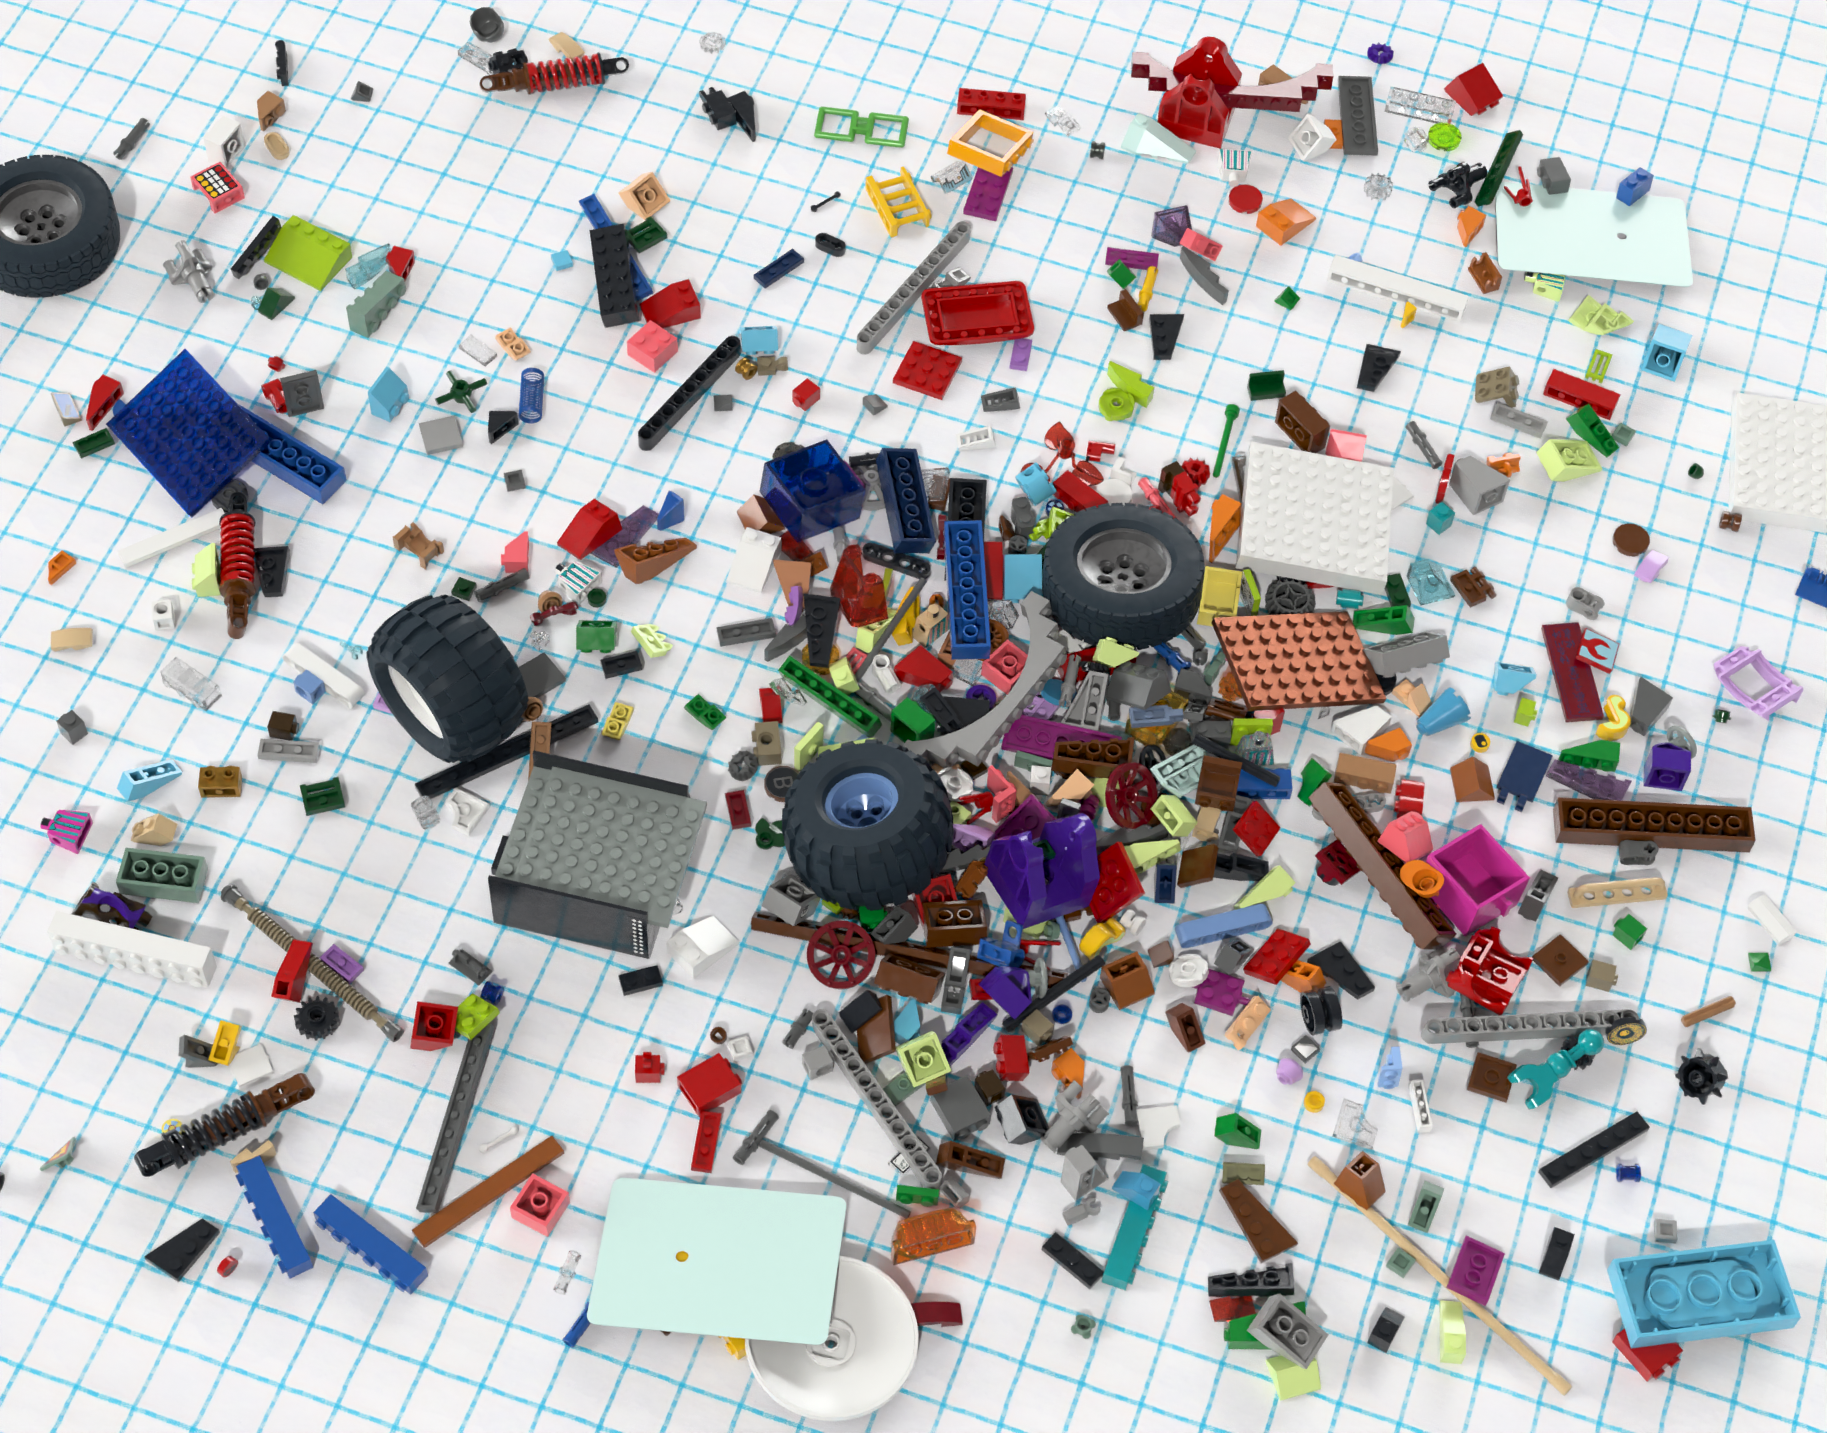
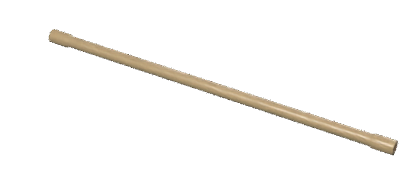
M1314 1156L1307 1165L1314 1172L1332 1185L1446 1288L1450 1278L1372 1207L1366 1211L1363 1207L1358 1206L1347 1194L1342 1193L1334 1185L1338 1177L1318 1157ZM1446 1288L1540 1372L1562 1395L1565 1396L1572 1388L1570 1383L1553 1371L1478 1302Z

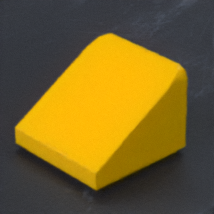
M1408 301L1406 302L1401 328L1406 327L1415 318L1417 308Z

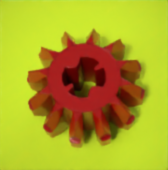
M1190 457L1188 461L1182 463L1181 467L1192 479L1193 484L1196 483L1200 488L1201 484L1205 485L1207 483V480L1210 478L1209 465H1205V460L1199 461L1198 457L1196 460H1193Z

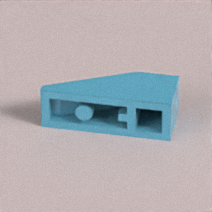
M172 759L123 771L117 789L127 802L149 795L182 775V771Z

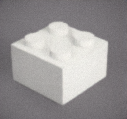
M222 116L219 121L215 122L212 129L203 138L208 161L213 164L221 162L226 168L245 148L241 124L225 116Z

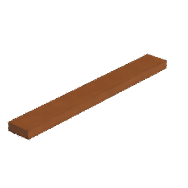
M550 1136L412 1229V1233L423 1248H426L528 1179L532 1173L535 1174L562 1156L564 1150L554 1137Z

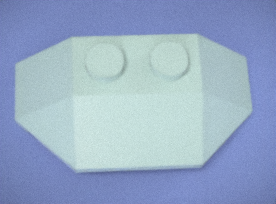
M1192 745L1153 766L1150 770L1162 788L1181 798L1198 788L1204 755L1208 756V754L1202 748Z

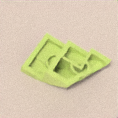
M1589 295L1568 320L1580 329L1596 335L1608 334L1634 322L1624 312L1621 311L1618 314L1606 303L1600 305Z

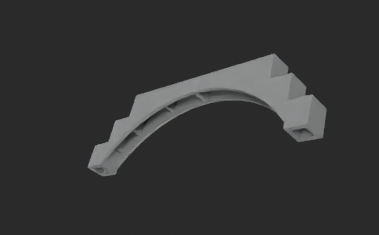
M1031 591L1020 604L1022 615L1027 617L1030 627L1028 657L1018 681L1008 695L994 709L979 720L958 731L928 740L910 741L908 739L903 746L916 755L919 754L927 761L930 760L943 768L954 765L959 757L976 766L985 761L992 748L999 744L1001 737L1009 732L1014 721L1021 717L1023 710L1031 705L1036 694L1043 690L1045 683L1053 678L1056 670L1067 659L1065 646L1056 642L1059 637L1058 624L1048 619L1052 612L1050 600Z

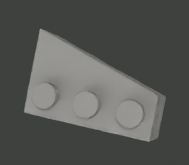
M1083 1145L1077 1148L1073 1147L1066 1152L1060 1182L1075 1201L1108 1180V1177Z

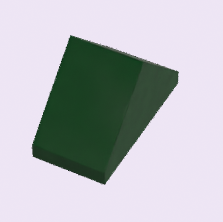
M267 288L258 312L273 320L295 299V296L282 288Z

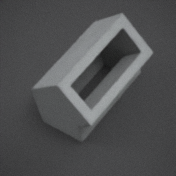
M953 1177L946 1179L940 1186L939 1190L955 1207L960 1209L969 1202L970 1195ZM949 1188L955 1193L959 1200H957V1198L948 1190Z

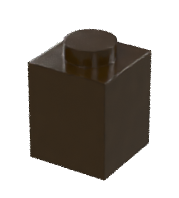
M272 711L267 726L269 736L293 741L294 735L299 731V723H297L296 716L294 714Z
M993 1069L988 1072L983 1071L976 1076L974 1087L986 1106L1005 1097L1006 1088Z

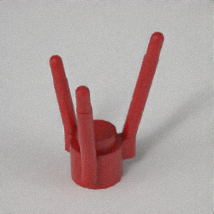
M1519 166L1518 170L1523 188L1518 190L1516 196L1507 186H1504V189L1513 198L1515 204L1519 203L1520 206L1524 207L1530 205L1533 200L1529 179H1526L1525 183L1522 167Z
M987 791L959 797L961 802L958 801V804L964 805L974 802L978 809H982V811L967 821V825H970L985 813L991 812L990 807L993 806L994 798L991 792Z
M1021 938L1020 949H1023L1028 954L1030 945H1061V942ZM1027 956L1024 958L1025 961L1035 965V960Z

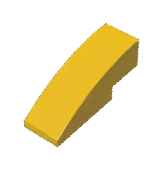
M914 586L910 587V589L907 591L898 607V610L900 609L906 598L909 596ZM919 594L892 633L898 646L913 643V628L916 618L920 615L921 597Z

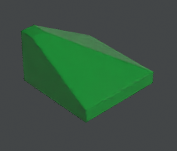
M1288 286L1274 302L1292 310L1300 300V297Z
M1748 953L1751 972H1771L1768 953Z

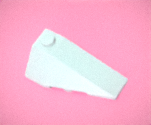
M1140 113L1130 123L1121 144L1122 149L1135 155H1142L1143 153L1152 155V158H1157V156L1166 157L1169 161L1187 164L1196 154L1195 149L1154 119Z

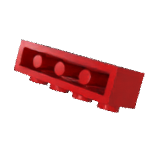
M959 88L957 114L973 116L980 109L999 118L1024 120L1026 94Z

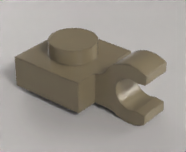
M775 356L757 357L758 376L776 375L778 370L787 371V357H781L776 361Z

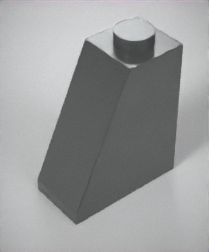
M1640 677L1633 697L1630 728L1636 733L1645 736L1669 708L1673 697L1643 677Z

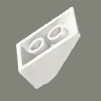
M746 527L726 582L762 593L774 568L773 559L777 560L781 553V537Z
M711 916L682 929L667 941V953L695 979L739 945V941L714 916Z

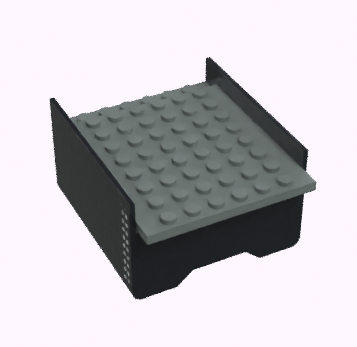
M534 750L532 753L534 767L509 836H502L491 867V872L495 876L489 875L488 877L494 923L650 959L659 928L669 927L707 808V801L689 798L688 785Z

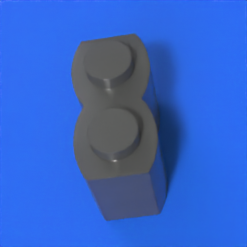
M1026 497L1013 498L1011 521L1015 525V535L1023 536L1026 540H1029V534L1034 532L1032 529L1035 523L1034 516L1030 512V502Z

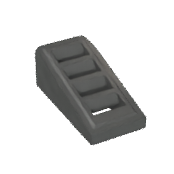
M1016 387L981 395L984 412L1020 409Z

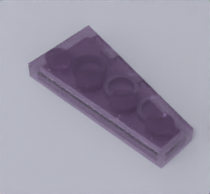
M643 505L620 522L623 530L590 554L617 568L620 564L614 553L615 549L637 544L656 522L659 513Z
M1559 760L1553 761L1546 774V777L1592 799L1622 801L1632 782L1627 779L1625 781L1617 780L1616 776L1609 774L1608 776L1596 774L1597 771L1591 769L1581 770L1577 765Z

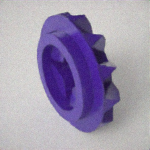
M1379 42L1377 45L1372 43L1371 47H1368L1367 56L1374 63L1386 64L1393 59L1394 51L1391 50V46H1386V43L1383 45Z
M975 685L967 691L966 698L979 699L983 694L984 700H990L989 709H992L996 703V694L989 686Z

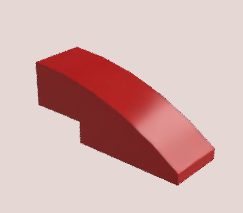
M984 541L987 600H1002V542Z

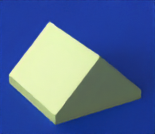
M1282 1355L1266 1359L1265 1362L1280 1401L1321 1390L1318 1365L1315 1358H1313L1307 1369L1301 1368Z

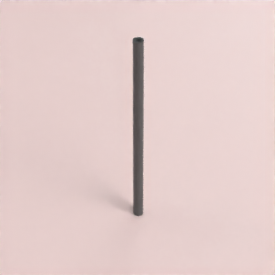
M924 578L919 579L854 675L857 683L861 680L873 662L874 657L878 655L927 581Z
M762 1139L759 1147L906 1219L911 1214V1211Z

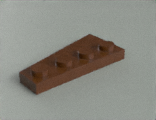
M1239 1180L1220 1188V1194L1260 1263L1298 1245V1242Z

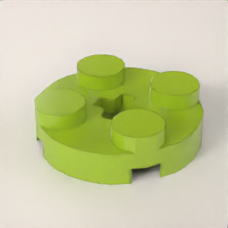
M1111 388L1103 392L1099 399L1098 407L1107 421H1119L1132 416L1135 401L1129 392L1125 393L1120 388ZM1114 402H1117V404H1121V405H1119V406H1114L1113 404H1114Z

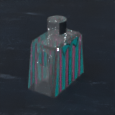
M1257 731L1252 735L1242 736L1235 749L1236 754L1259 766L1274 765L1273 747L1269 733Z

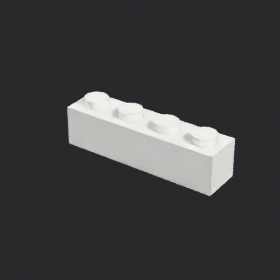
M1423 1080L1410 1081L1408 1087L1418 1133L1431 1132L1433 1124Z

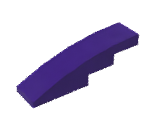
M983 1002L956 1025L955 1030L942 1041L941 1047L949 1066L980 1037L997 1017L998 1014Z

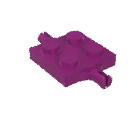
M1209 969L1207 978L1201 984L1192 987L1197 989L1194 1004L1233 1016L1235 1008L1239 1003L1247 1006L1251 999L1242 996L1245 980Z

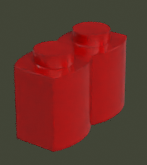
M1401 779L1400 785H1396L1395 796H1398V801L1395 800L1393 812H1397L1396 818L1411 811L1417 812L1422 816L1425 782Z

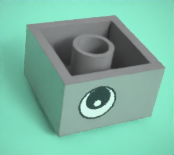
M788 875L769 886L762 906L771 914L782 918L785 923L795 926L814 914L820 898L812 888L808 889L804 883Z

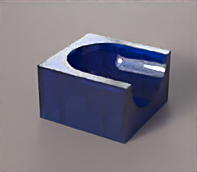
M827 439L765 462L759 490L797 543L860 519L866 491Z

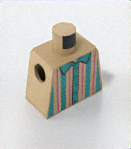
M937 603L928 606V609L916 618L913 638L924 648L928 647L949 630V614Z

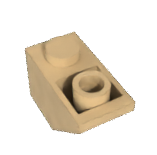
M159 813L137 822L133 826L131 841L162 846L173 841L178 824Z

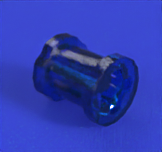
M1618 1163L1616 1165L1617 1181L1634 1180L1635 1182H1640V1165L1623 1166L1621 1163Z

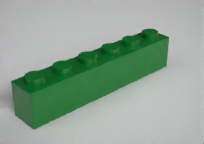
M789 656L778 671L784 680L860 733L865 734L868 738H873L881 728L882 723L878 716L793 657Z

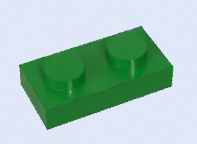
M897 1185L896 1201H900L902 1204L917 1203L925 1207L938 1206L939 1189Z

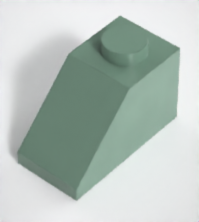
M1424 1181L1408 1226L1428 1233L1445 1188Z

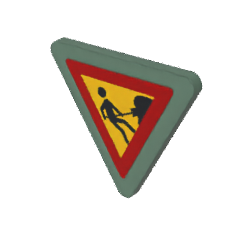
M72 1137L39 1169L43 1171L55 1164L63 1169L66 1164L70 1165L74 1160L71 1153L76 1138Z

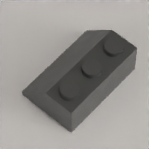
M1126 661L1113 671L1106 699L1146 710L1172 692L1166 671Z

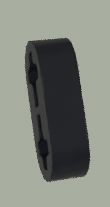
M827 233L816 235L815 246L817 249L835 257H841L845 254L846 244L844 241Z

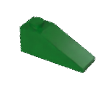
M1408 605L1354 611L1353 625L1355 629L1391 635L1413 633L1415 617Z

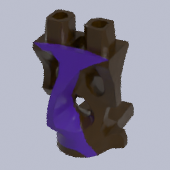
M95 882L91 883L71 913L76 916L92 914L99 921L110 923L109 920H115L118 926L139 931L141 930L135 927L136 923L138 922L146 927L153 917L144 910L146 908L145 904L130 900L121 893L114 892L112 894L111 892L99 889ZM108 905L110 910L103 912L100 906Z

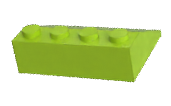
M292 215L282 226L265 256L264 262L322 291L351 260L352 252L350 243Z

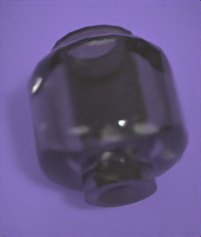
M1181 727L1171 729L1163 739L1166 753L1174 756L1191 745L1190 733Z

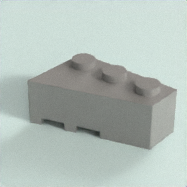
M1094 671L1088 672L1075 699L1062 719V724L1100 732L1110 678L1109 674Z

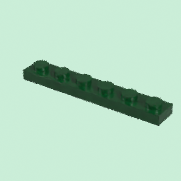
M1521 130L1506 133L1475 199V204L1478 207L1489 205L1493 202L1524 135Z

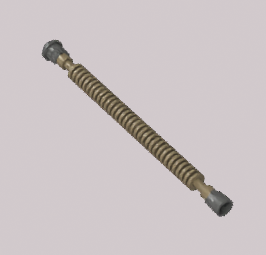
M236 885L225 886L221 891V900L228 902L240 911L246 912L248 914L247 919L252 924L258 927L259 930L265 933L284 951L288 952L293 939H297L259 907L252 908L240 891L237 890ZM311 952L307 969L310 973L335 992L336 995L342 998L366 1020H374L377 1023L376 1025L392 1042H396L402 1037L404 1029L385 1016L379 1015L377 1013L378 1008Z

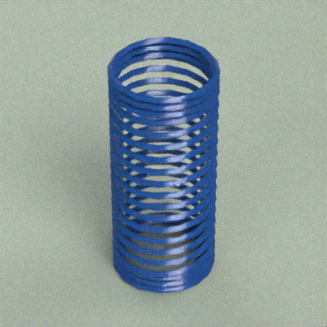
M526 368L521 373L518 416L521 421L533 424L539 422L542 418L544 373L538 368Z

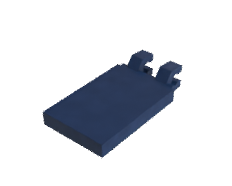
M1517 741L1496 787L1501 789L1497 802L1504 805L1509 793L1518 796L1519 799L1515 810L1519 812L1523 811L1527 801L1533 803L1553 755Z

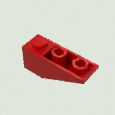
M293 939L276 974L271 997L300 1003L313 945L312 942Z

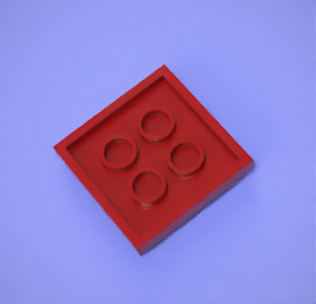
M913 341L893 377V384L943 400L962 363V357Z
M1116 842L1097 856L1100 879L1089 904L1097 924L1105 923L1109 918H1112L1145 894L1122 842Z

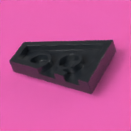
M1366 344L1357 388L1374 392L1400 357L1401 351Z
M1341 941L1307 960V963L1319 966L1323 975L1332 978L1338 983L1339 987L1357 1000L1373 992L1375 986Z

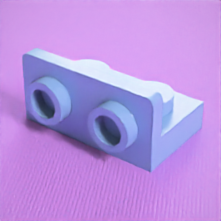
M1399 1046L1391 1047L1390 1054L1386 1056L1387 1064L1381 1066L1377 1082L1378 1087H1383L1384 1089L1398 1087L1403 1069Z

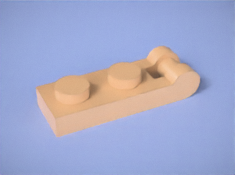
M1254 996L1225 1032L1224 1036L1228 1040L1233 1041L1234 1047L1237 1050L1242 1049L1271 1009L1259 996Z

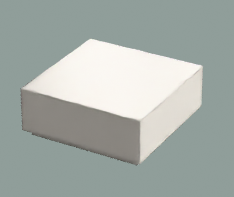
M747 1035L727 1041L734 1062L753 1056Z

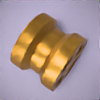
M746 357L742 358L735 367V371L738 374H742L745 380L751 379L758 369Z

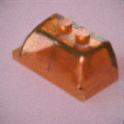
M952 1207L899 1221L893 1232L890 1244L893 1266L974 1244L976 1234L974 1219L968 1221L960 1211Z

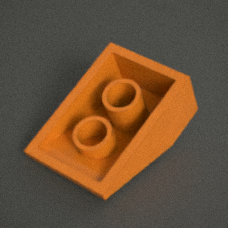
M1290 198L1269 204L1258 213L1256 227L1282 246L1314 222L1316 217Z
M1224 494L1218 500L1216 499L1211 507L1213 510L1209 548V562L1213 563L1240 526L1242 503Z

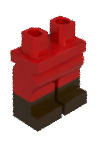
M1177 461L1163 467L1158 490L1161 493H1168L1179 513L1185 511L1188 516L1196 514L1199 509L1196 505L1201 500L1197 493L1199 486L1196 483L1193 484L1192 479Z

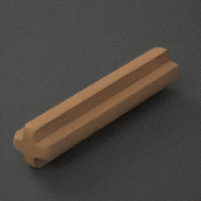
M1728 996L1682 1016L1681 1022L1684 1027H1689L1733 1008L1736 1002L1732 996Z

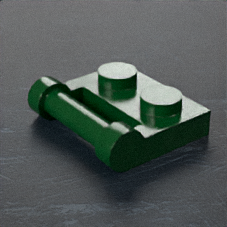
M651 216L639 225L626 230L630 245L638 253L668 238L666 231Z
M339 777L307 786L306 784L300 785L306 816L345 808ZM335 787L334 789H330V790H326V791H321V792H317V793L308 794V793H311V792L320 791V790H324V789H329V788Z

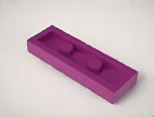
M1107 247L1105 265L1112 266L1120 259L1128 268L1147 270L1148 267L1154 266L1156 270L1159 254Z

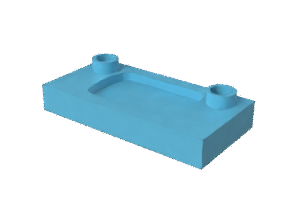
M1775 1240L1617 1258L1612 1260L1607 1269L1631 1348L1791 1329L1795 1327L1801 1318Z

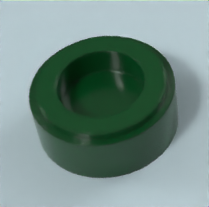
M596 588L589 591L587 598L590 606L598 608L606 603V593L602 589Z

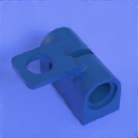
M1007 920L1002 940L992 937L981 938L977 958L999 967L1010 966L1019 968L1025 958L1024 950L1020 949L1023 926ZM1012 926L1017 930L1015 938L1011 937L1009 929Z

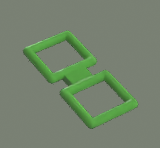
M823 106L819 108L814 132L816 138L853 142L855 134L865 135L864 141L866 144L899 148L905 146L909 123L907 116L871 112L868 118L858 117L859 112L857 110ZM825 114L850 116L851 122L848 135L822 132ZM875 119L902 122L899 141L872 138Z

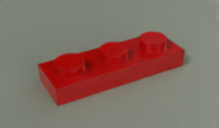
M701 1111L691 1171L712 1173L722 1113Z

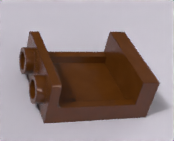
M1204 755L1195 804L1205 808L1212 807L1221 811L1233 812L1242 762Z

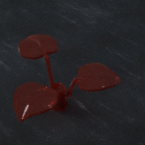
M1060 421L1054 424L1047 431L1044 443L1050 450H1058V452L1044 470L1045 473L1051 469L1059 457L1062 459L1071 457L1072 467L1074 468L1072 473L1088 486L1102 483L1104 478L1093 464L1087 461H1079L1077 465L1075 464L1076 454L1073 453L1075 442L1072 435L1064 428ZM1028 463L1024 465L1021 469V472L1030 467L1034 463Z

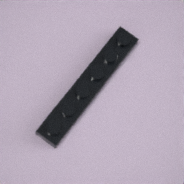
M1636 1111L1539 1169L1538 1173L1548 1186L1553 1188L1647 1132L1650 1126Z

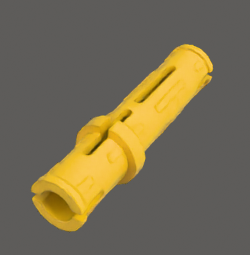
M1154 266L1148 267L1143 288L1139 292L1138 306L1143 312L1147 311L1149 301L1153 297L1152 290L1158 274V269L1155 270L1156 267Z

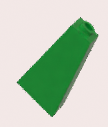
M1304 1301L1293 1303L1295 1307L1306 1315ZM1258 1313L1229 1321L1227 1328H1224V1341L1228 1342V1349L1272 1350L1247 1331Z

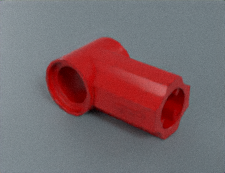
M275 379L262 384L263 394L267 400H270L275 411L281 414L286 413L287 409L280 380Z

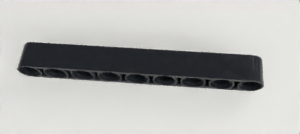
M728 336L639 429L638 446L641 450H652L741 355V343L738 337Z

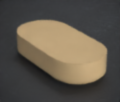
M270 132L264 136L265 146L275 159L283 160L289 156V147L280 134Z

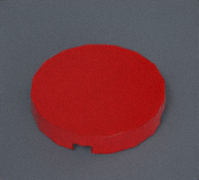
M1244 184L1235 186L1230 191L1229 205L1233 210L1239 213L1247 212V214H1251L1261 208L1263 197L1256 187Z

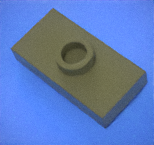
M1223 1162L1222 1183L1230 1184L1239 1180L1242 1184L1264 1186L1265 1164Z

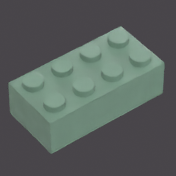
M125 848L116 884L119 893L125 895L199 903L208 867L205 857Z

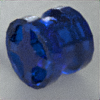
M487 981L481 991L480 998L485 1001H491L493 1005H498L503 996L504 987L501 985L495 986L493 982Z

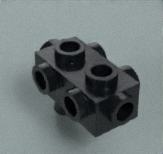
M517 48L510 49L504 54L502 51L493 53V57L489 58L488 68L490 71H493L494 75L511 72L512 68L522 69L523 63H528V59L524 50L517 51Z

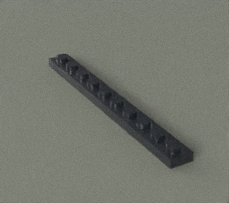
M590 704L551 721L550 744L598 723V717ZM531 731L496 746L479 758L469 762H461L414 784L415 789L422 801L426 802L530 754Z

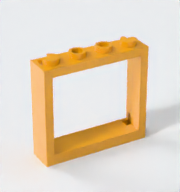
M979 109L950 139L947 154L1002 177L1007 171H1010L1011 166L1016 164L1021 156H1024L1026 150L1031 148V144L1034 142V139H1032L1033 132ZM980 128L1017 142L1003 158L967 144L968 140Z

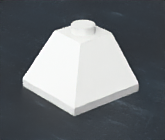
M1309 113L1306 114L1288 137L1304 162L1327 152L1337 140L1329 127Z

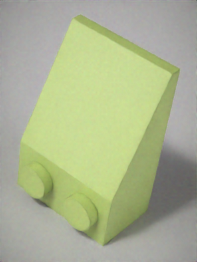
M1549 439L1536 452L1551 481L1565 482L1602 470L1587 441Z

